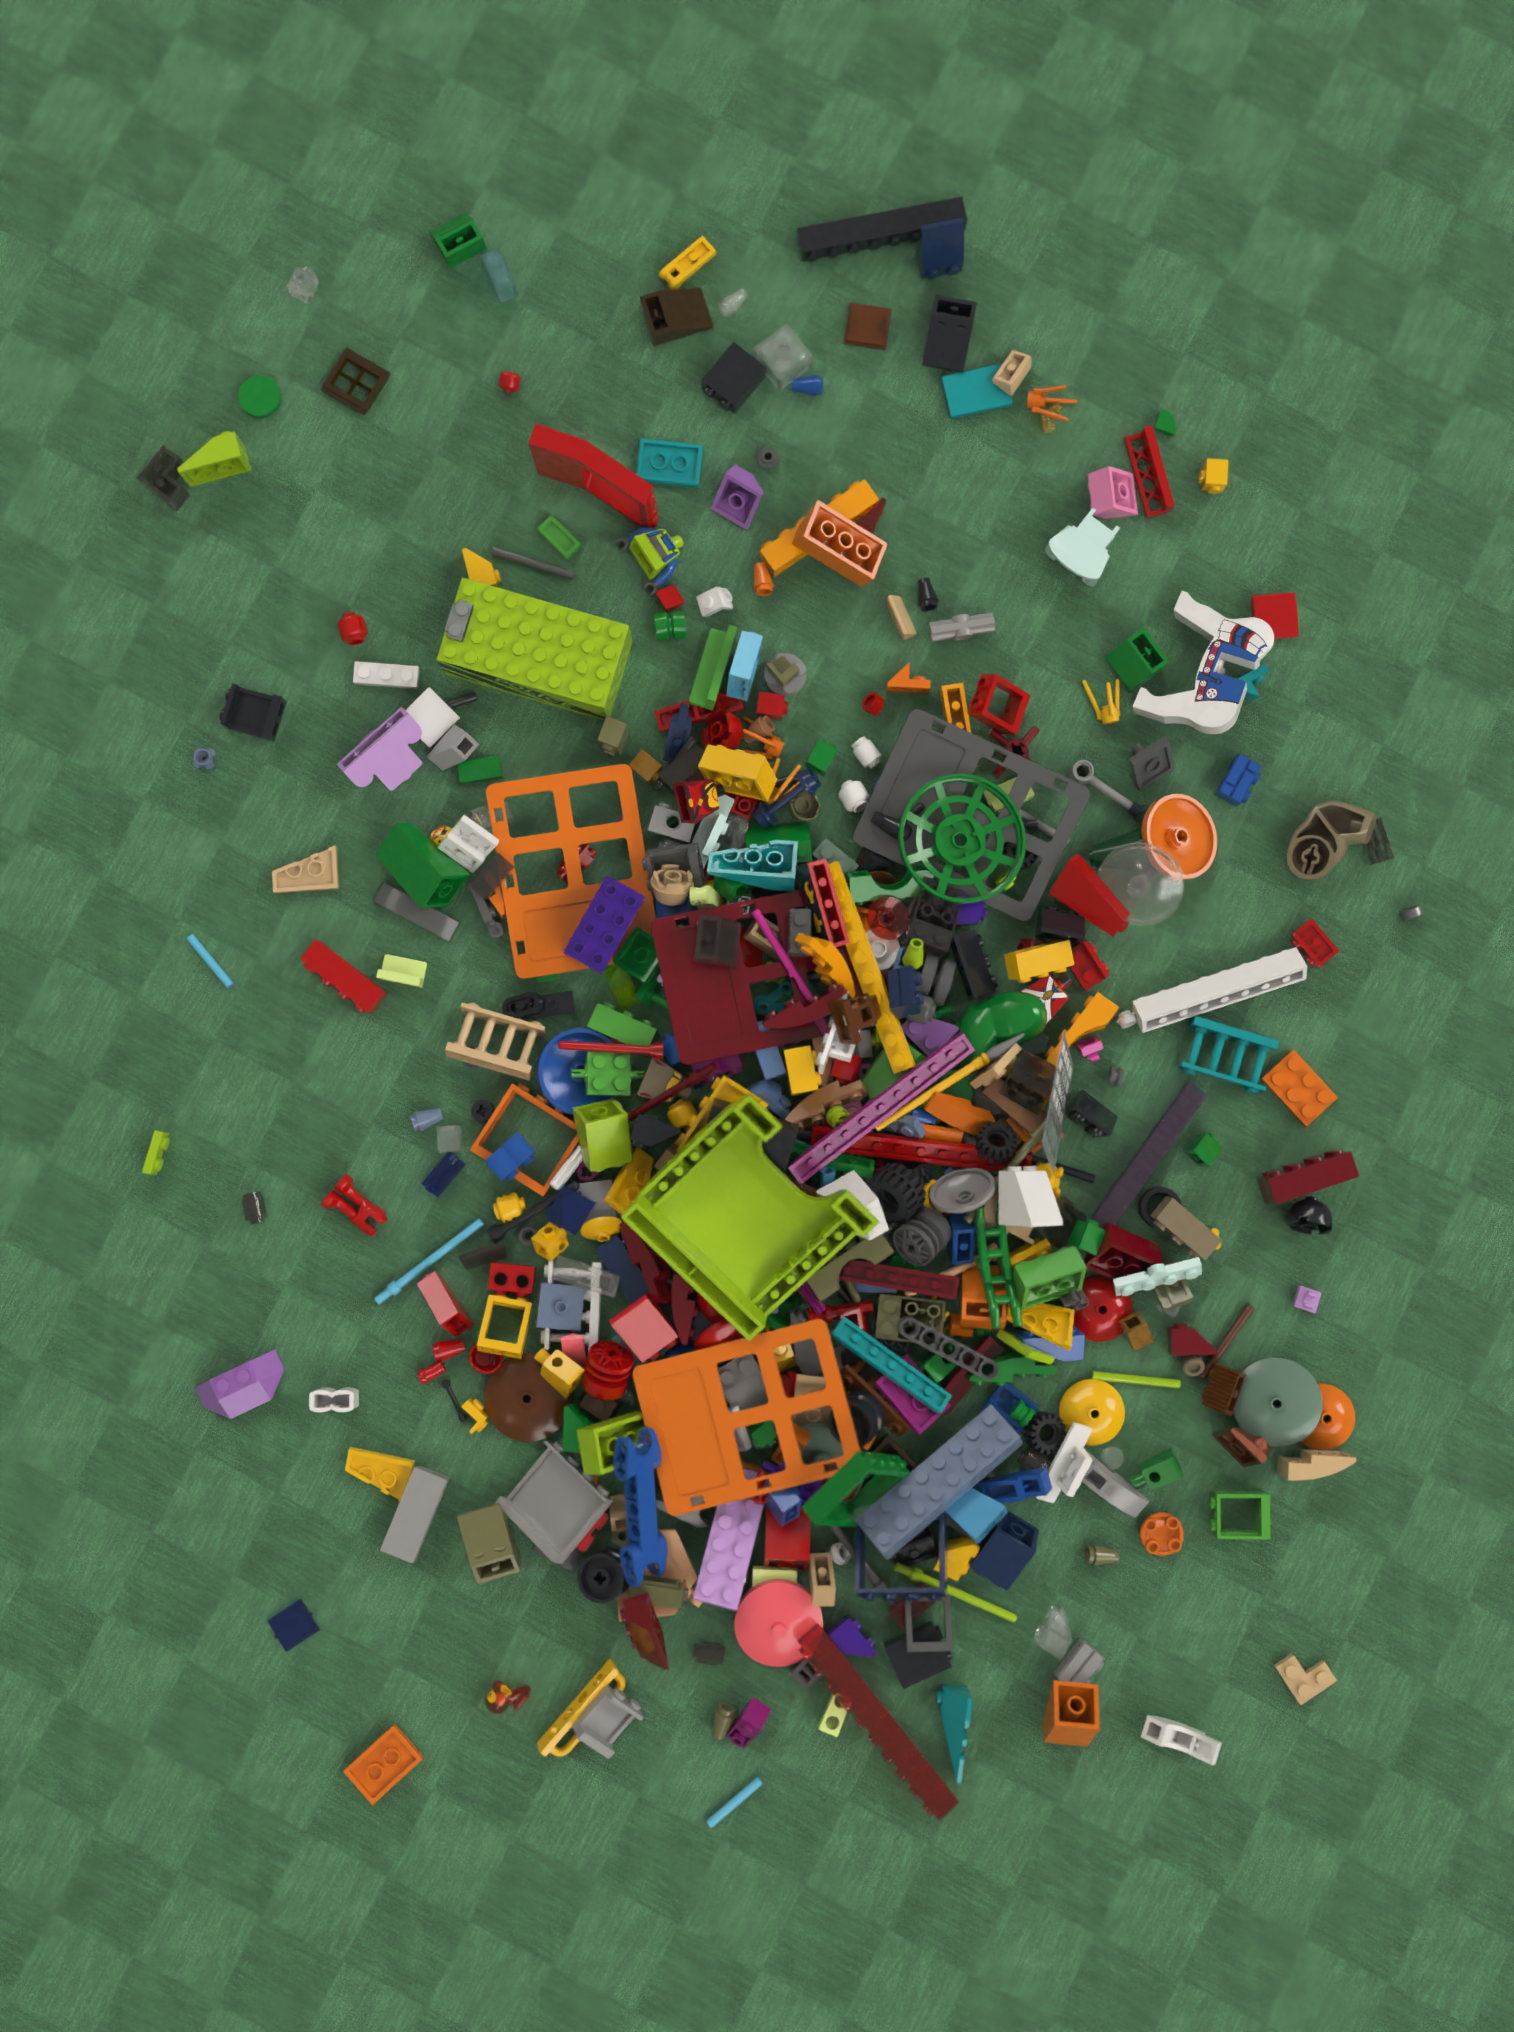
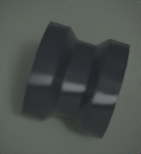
M479 1100L472 1106L471 1114L477 1121L488 1122L495 1108L490 1102Z

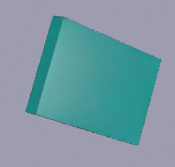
M1002 364L941 377L950 419L1012 406L1011 396L992 382L993 377Z
M640 438L636 475L648 483L699 488L703 445Z

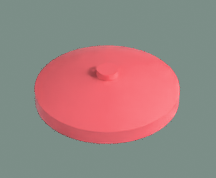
M785 1579L764 1581L752 1587L741 1598L734 1617L735 1635L740 1647L753 1660L773 1667L793 1665L810 1655L821 1639L823 1631L821 1607H812L811 1592L799 1583Z

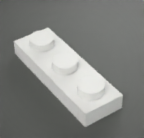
M355 661L353 683L357 685L418 689L420 668L419 666Z

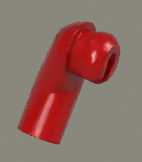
M760 1470L756 1477L764 1476L767 1474ZM767 1479L757 1481L758 1489L763 1488ZM765 1494L751 1497L752 1501L757 1505H763L767 1502V1495Z

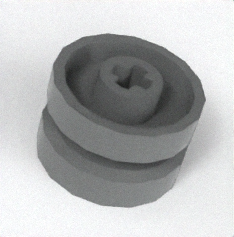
M927 952L920 971L923 981L922 985H919L920 991L923 995L928 996L930 989H932L931 998H933L934 1004L942 1007L953 983L956 961L946 958L942 961L939 970H937L938 956Z

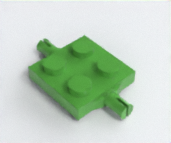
M587 1051L584 1068L571 1069L570 1071L572 1073L570 1074L571 1078H584L586 1096H630L631 1080L644 1079L645 1077L643 1075L645 1074L644 1070H632L630 1053Z

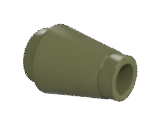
M1091 1544V1546H1086L1084 1559L1086 1564H1090L1092 1567L1118 1563L1119 1552L1115 1549Z
M720 1703L715 1708L712 1736L719 1740L725 1738L736 1718V1709L733 1706Z

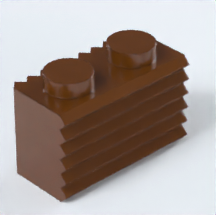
M1216 1363L1209 1372L1210 1381L1202 1392L1201 1398L1203 1401L1201 1404L1232 1416L1247 1374Z

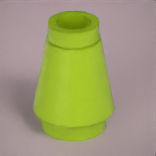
M914 938L910 941L902 957L904 967L910 965L915 970H918L923 965V941L921 939Z

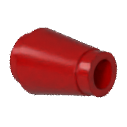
M463 1339L440 1340L432 1344L435 1361L441 1360L443 1362L465 1352Z

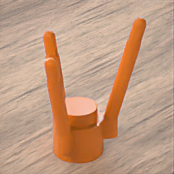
M1066 385L1042 389L1034 388V391H1029L1027 408L1032 409V413H1040L1068 422L1067 417L1041 409V407H1045L1046 403L1077 404L1078 401L1073 399L1046 398V394H1042L1065 390L1067 388Z
M743 717V719L750 725L754 723V721L749 719L748 717ZM743 729V733L765 743L763 750L767 752L741 750L749 754H762L772 760L773 756L779 757L785 743L780 741L781 738L771 734L766 739L747 729Z

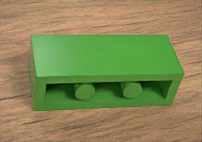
M605 1001L603 1005L597 1003L587 1025L588 1028L626 1045L650 1046L653 1043L658 1032L654 1028V1023L645 1019L642 1022L635 1020L636 1015L625 1010L623 1013L615 1011L616 1006Z

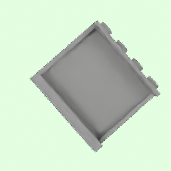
M545 1441L544 1443L548 1446L545 1452L508 1497L500 1496L495 1503L500 1502L503 1512L552 1562L562 1564L611 1505L613 1500L608 1496L609 1491L600 1484L597 1485L593 1481L595 1479L593 1475L584 1474V1471L578 1467L580 1465L578 1460L572 1456L568 1457L563 1452V1446L557 1441L555 1443Z

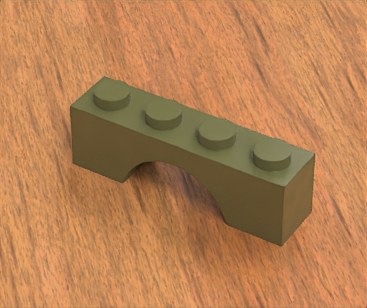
M884 1234L872 1240L865 1239L859 1244L856 1241L852 1242L844 1248L846 1250L844 1254L839 1256L836 1253L827 1261L828 1265L818 1269L806 1280L820 1302L840 1289L839 1275L841 1269L848 1261L862 1258L877 1264L895 1252Z

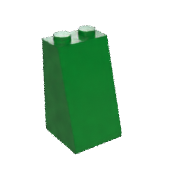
M410 822L395 823L375 854L420 909L449 906L470 876L467 870L439 850L433 841Z

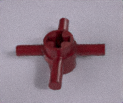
M1033 726L1021 740L1013 739L1009 741L995 728L989 735L1004 749L1013 752L1012 747H1017L1016 749L1022 752L1021 757L1032 761L1028 757L1029 749L1027 745L1040 730ZM998 765L992 772V775L998 779L1007 768Z

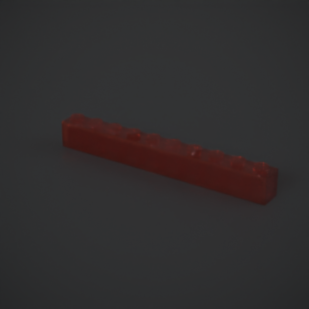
M817 1623L798 1640L801 1648L798 1650L806 1660L812 1659L815 1663L812 1668L820 1678L822 1676L827 1678L829 1682L826 1685L834 1695L839 1693L843 1698L840 1703L848 1713L851 1710L856 1715L854 1721L861 1730L866 1727L870 1733L867 1737L875 1747L881 1746L884 1750L881 1755L890 1765L893 1762L898 1769L895 1772L903 1782L906 1779L911 1784L908 1789L916 1799L919 1797L923 1799L925 1803L922 1806L930 1817L935 1815L938 1820L942 1819L960 1802Z

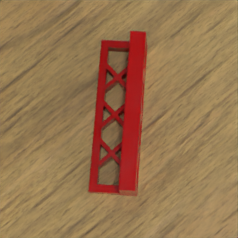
M1146 426L1141 433L1124 437V442L1147 519L1170 513L1175 504L1153 426ZM1141 439L1143 444L1141 452L1132 448L1131 441ZM1139 458L1148 462L1149 468L1146 472L1138 468L1137 462ZM1145 478L1154 483L1152 492L1143 488L1142 483ZM1150 498L1158 501L1161 509L1150 511L1148 505Z

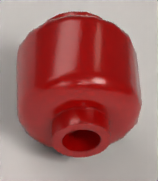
M347 612L342 615V618L337 623L340 638L343 642L354 646L365 641L368 630L363 616L355 614V612Z

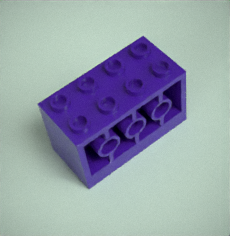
M606 875L563 953L602 975L645 896Z

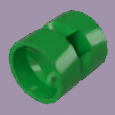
M684 610L672 612L671 616L666 612L654 613L657 641L669 640L670 636H673L675 639H687Z

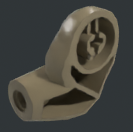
M1334 800L1314 805L1306 820L1294 831L1289 842L1287 864L1291 872L1305 880H1318L1326 876L1346 855L1348 845L1368 844L1375 827L1376 813L1349 803Z

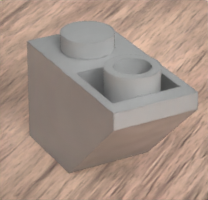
M453 724L427 755V758L441 770H445L465 761L479 743L466 731Z

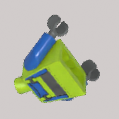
M642 527L628 535V539H618L616 545L619 547L625 544L624 548L620 549L619 552L626 554L631 550L649 579H654L653 583L648 582L644 586L645 591L650 586L654 587V591L649 595L653 597L656 595L655 592L658 591L657 587L662 586L672 576L678 564L677 558L680 555L678 549L683 547L684 544L679 535L671 538L665 529L656 530Z

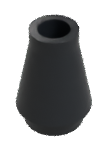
M921 578L918 580V606L921 607L922 611H932L938 607L937 603L939 600L930 578Z

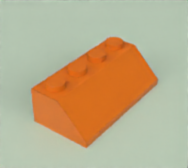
M819 500L813 504L798 526L792 541V545L860 587L874 580L888 544Z

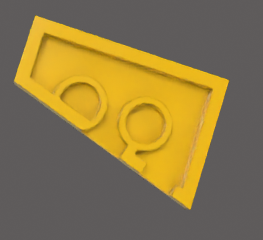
M1009 1303L1007 1304L1006 1320L1013 1323ZM1042 1303L1021 1310L1022 1326L1020 1327L1070 1351L1075 1309Z
M350 1447L345 1471L367 1484L371 1483L381 1489V1492L386 1495H392L400 1502L413 1471L415 1460Z

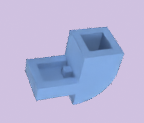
M761 1080L747 1088V1090L768 1102L766 1110L769 1108L783 1120L791 1112L792 1103L785 1095H781V1084L771 1080Z

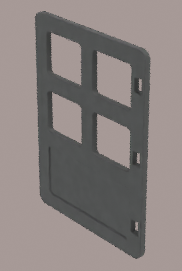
M915 709L911 711L853 834L854 841L858 845L905 866L899 850L898 840L890 837L870 823L875 811L898 819L902 816V812L911 797L926 783L949 774L963 773L972 775L979 759L986 758L1017 774V778L1008 796L1015 803L1018 811H1020L1034 782L1059 792L1070 799L1050 842H1045L1025 832L1026 850L1040 856L1041 862L1023 899L1017 901L1002 893H998L984 900L985 904L1021 921L1029 920L1090 796L1088 788L923 710ZM933 722L946 727L942 734L930 729ZM994 750L1007 756L1003 762L992 758ZM1055 779L1068 784L1064 791L1053 786ZM950 782L943 784L946 797L962 796L968 783ZM935 789L928 790L912 806L913 808L918 803L925 805V809L917 815L921 818L925 810L938 800ZM959 802L949 803L952 815L965 814L968 805ZM1004 805L997 817L998 820L1010 815ZM939 807L934 810L926 821L938 826L944 820L941 808ZM978 810L975 811L973 818L982 827L991 823L984 813ZM908 821L907 824L912 827V834L904 842L907 856L917 853L915 842L917 826ZM1014 823L1001 828L1004 843L1008 841L1017 845ZM925 830L922 831L923 850L934 846V835ZM995 831L989 833L985 845L986 849L994 852L996 851ZM934 856L927 858L930 864L938 872L942 873L944 866L933 861ZM982 856L977 860L974 867L978 875L990 865L992 860ZM921 861L911 864V866L923 864ZM953 870L950 875L951 878L955 879L970 878L969 876L965 877ZM987 876L985 879H983V880H981V881L983 882V884H984L986 890H987V891H990V890H992V889L989 888V887H987L986 884H985V882H986V880H987V878H988V876ZM947 884L948 887L970 897L979 895L973 884L963 886Z

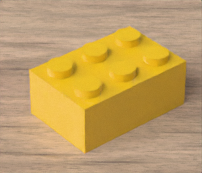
M707 745L698 765L704 778L713 779L715 785L721 784L725 792L767 802L777 782V778L764 755L759 753L749 754L740 749L731 750L722 745Z
M810 1045L784 1050L783 1057L791 1097L817 1091L822 1082L820 1074L815 1072L814 1068L817 1060L816 1051L811 1050Z

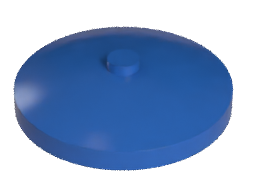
M575 1028L556 1035L545 1045L538 1059L537 1080L542 1094L556 1109L573 1115V1107L616 1098V1096H586L584 1078H571L570 1074L572 1073L570 1071L571 1069L584 1068L587 1051L561 1050L558 1048L560 1041L614 1044L608 1037L595 1030Z

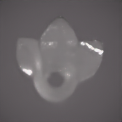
M741 815L727 816L726 823L729 826L724 836L719 835L717 840L720 843L718 850H726L730 847L737 850L741 849L744 845L745 833L749 826L748 820Z

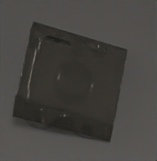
M1066 1196L1056 1200L1063 1225L1037 1226L1039 1233L1057 1249L1069 1246L1068 1242L1077 1220L1086 1222V1215L1078 1210L1074 1203Z

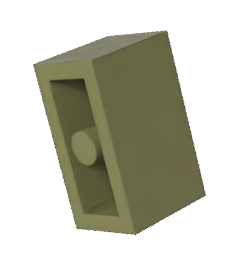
M606 716L597 739L600 749L603 750L602 753L610 757L615 755L621 756L629 736L627 723Z

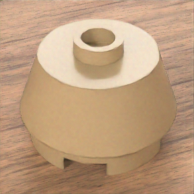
M674 864L662 865L661 870L657 872L654 870L650 882L656 900L669 906L683 904L689 896L690 888L694 886L692 873L689 870L687 872L680 870L679 865Z

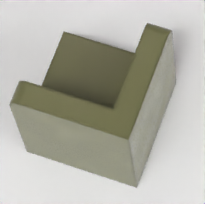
M780 656L775 662H769L766 665V670L782 688L786 687L800 673V669L795 663L791 665L784 656Z

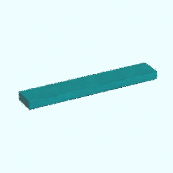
M843 1316L830 1336L938 1415L942 1413L951 1399V1394Z

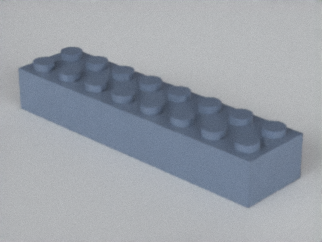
M990 1404L855 1519L856 1523L885 1559L888 1560L1023 1444L1021 1437L993 1405Z

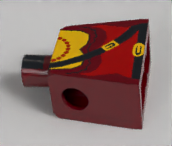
M694 779L672 783L681 823L694 824L717 811L720 807L718 797L725 794L724 787L721 784L715 785L713 779Z

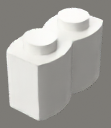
M324 1387L309 1393V1409L314 1412H326L331 1409L337 1412H348L359 1406V1390L356 1388L345 1387L336 1390Z

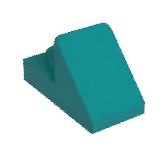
M1266 663L1238 678L1247 684L1245 699L1254 701L1259 697L1254 686L1264 681V676L1270 671Z

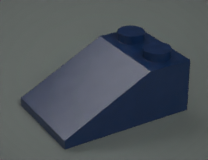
M963 218L921 226L916 251L921 279L927 278L931 280L940 275L948 274L951 276L962 271L964 264Z

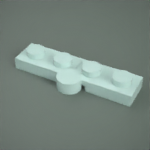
M1197 1257L1166 1266L1164 1264H1155L1148 1268V1274L1146 1271L1115 1278L1113 1279L1114 1291L1116 1296H1129L1135 1291H1147L1159 1285L1174 1284L1178 1280L1194 1279L1202 1275L1200 1258Z

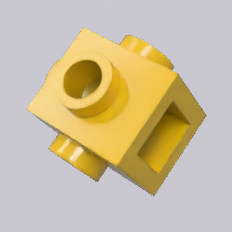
M548 1222L531 1238L535 1252L550 1262L569 1246L566 1237L567 1233L564 1228L559 1225L556 1226L551 1222Z

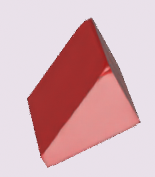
M674 584L655 592L666 613L685 603Z

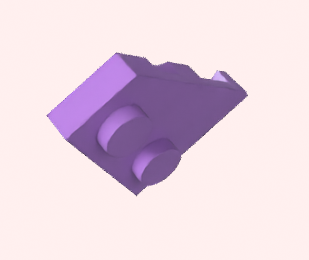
M932 1019V1021H928L924 1025L907 1020L901 1026L904 1034L927 1057L944 1045L960 1029L958 1026Z

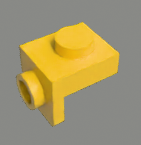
M469 1398L461 1407L477 1421L469 1432L471 1434L475 1431L480 1433L488 1424L486 1421L488 1414L483 1410L485 1407L479 1400Z

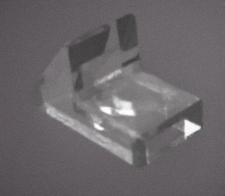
M504 800L508 822L512 820L515 816L509 808L506 800ZM488 804L470 810L467 814L468 817L489 833L492 832ZM502 808L494 809L496 822L504 821Z

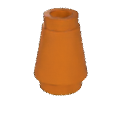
M760 562L754 565L753 590L758 596H768L773 592L774 584L766 563Z

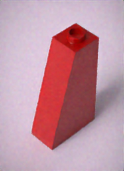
M1075 854L1069 859L1049 894L1110 936L1114 937L1118 932L1123 933L1129 925L1127 919L1131 914L1079 854Z

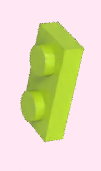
M154 1130L142 1173L157 1175V1172L162 1169L163 1152L167 1150L170 1143L168 1132Z

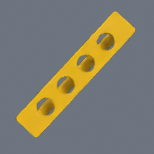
M609 1659L539 1739L537 1746L539 1753L544 1757L548 1753L556 1757H562L573 1750L580 1741L575 1733L563 1747H557L556 1744L612 1679L617 1682L613 1688L614 1690L616 1688L621 1691L624 1690L625 1678L619 1672L616 1663L612 1659Z

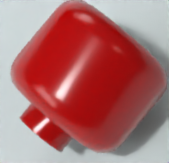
M502 371L498 386L507 394L517 392L521 376L512 372Z

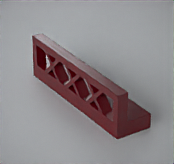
M988 1335L973 1350L990 1359L999 1356L1004 1348ZM971 1354L967 1356L963 1364H968L971 1361ZM961 1366L941 1386V1388L952 1395L949 1400L951 1406L944 1412L946 1415L952 1411L973 1386L964 1377L968 1370Z

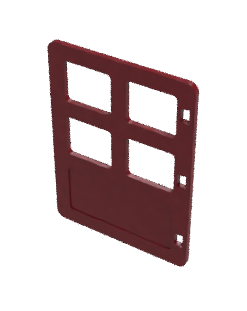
M803 890L661 917L652 922L653 941L678 1057L681 1063L690 1065L824 1037L815 1021L800 1026L779 1028L761 1032L758 1029L749 988L750 984L781 977H788L790 979L781 961L747 968L744 965L735 924L736 920L753 917L751 913L743 914L742 907L755 905V910L759 909L762 915L775 914L782 947L786 951L788 948L786 946L788 944L786 942V936L788 935L786 933L788 931L786 929V923L788 922L786 915L791 909L807 906ZM689 918L688 926L677 928L675 921ZM842 945L838 951L844 958L851 973L855 988L854 998H856L858 995L863 994L846 946ZM789 957L809 988L806 974L807 972L815 971L818 966L812 961L813 957ZM792 977L790 983L794 999L796 1001L801 999L805 1006L808 1005L800 992L797 981Z

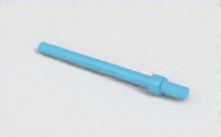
M478 1218L397 1281L393 1280L384 1291L374 1298L375 1301L380 1305L390 1296L398 1294L402 1291L401 1288L484 1226L483 1221Z

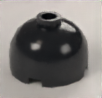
M1308 1196L1291 1206L1287 1216V1226L1289 1225L1291 1230L1299 1233L1312 1234V1230L1319 1231V1235L1327 1234L1332 1231V1214L1329 1207L1320 1202L1318 1198Z

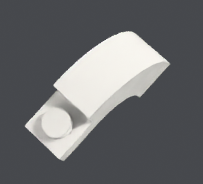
M1147 1715L1141 1735L1142 1738L1160 1747L1165 1746L1183 1751L1210 1765H1215L1222 1744L1193 1727L1152 1715Z

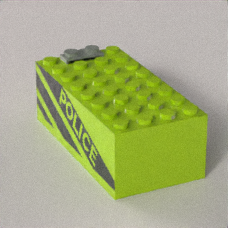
M462 577L436 660L446 675L605 721L606 716H611L633 640L629 625Z

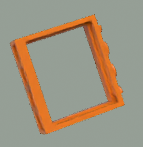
M520 1082L518 1086L512 1083L470 1148V1151L485 1160L493 1154L483 1145L516 1094L577 1131L574 1118L573 1120L565 1116L566 1113L548 1106L547 1099L539 1094L536 1097L529 1094L530 1089ZM578 1134L575 1135L544 1185L519 1169L516 1170L518 1175L515 1179L545 1197L551 1189L550 1181L579 1145Z

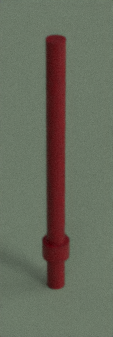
M712 1062L701 1070L696 1069L691 1072L690 1076L629 1112L628 1123L635 1120L639 1114H645L691 1085H697L704 1081V1077L716 1071L717 1066Z

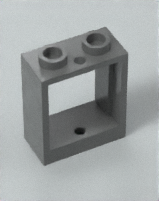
M950 1595L939 1600L943 1601L945 1642H913L911 1602L932 1600H928V1597H919L918 1601H908L904 1597L906 1652L952 1651Z

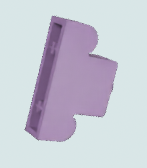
M400 707L339 761L337 765L359 787L369 785L375 774L390 791H393L402 782L408 780L412 773L422 765V761L408 746L409 743H416L421 738L422 730L415 720Z

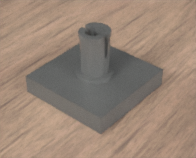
M1162 737L1147 748L1142 744L1135 745L1132 749L1134 756L1128 759L1134 785L1139 791L1175 769L1170 743L1165 737Z

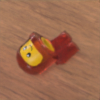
M496 1680L493 1683V1689L485 1697V1705L494 1714L504 1713L511 1704H513L514 1710L520 1709L530 1697L529 1692L531 1688L524 1684L513 1691L502 1681Z

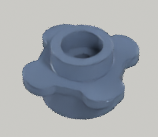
M200 747L194 750L193 766L195 768L206 767L207 769H212L214 767L213 757L216 754L215 750L212 748L208 750Z

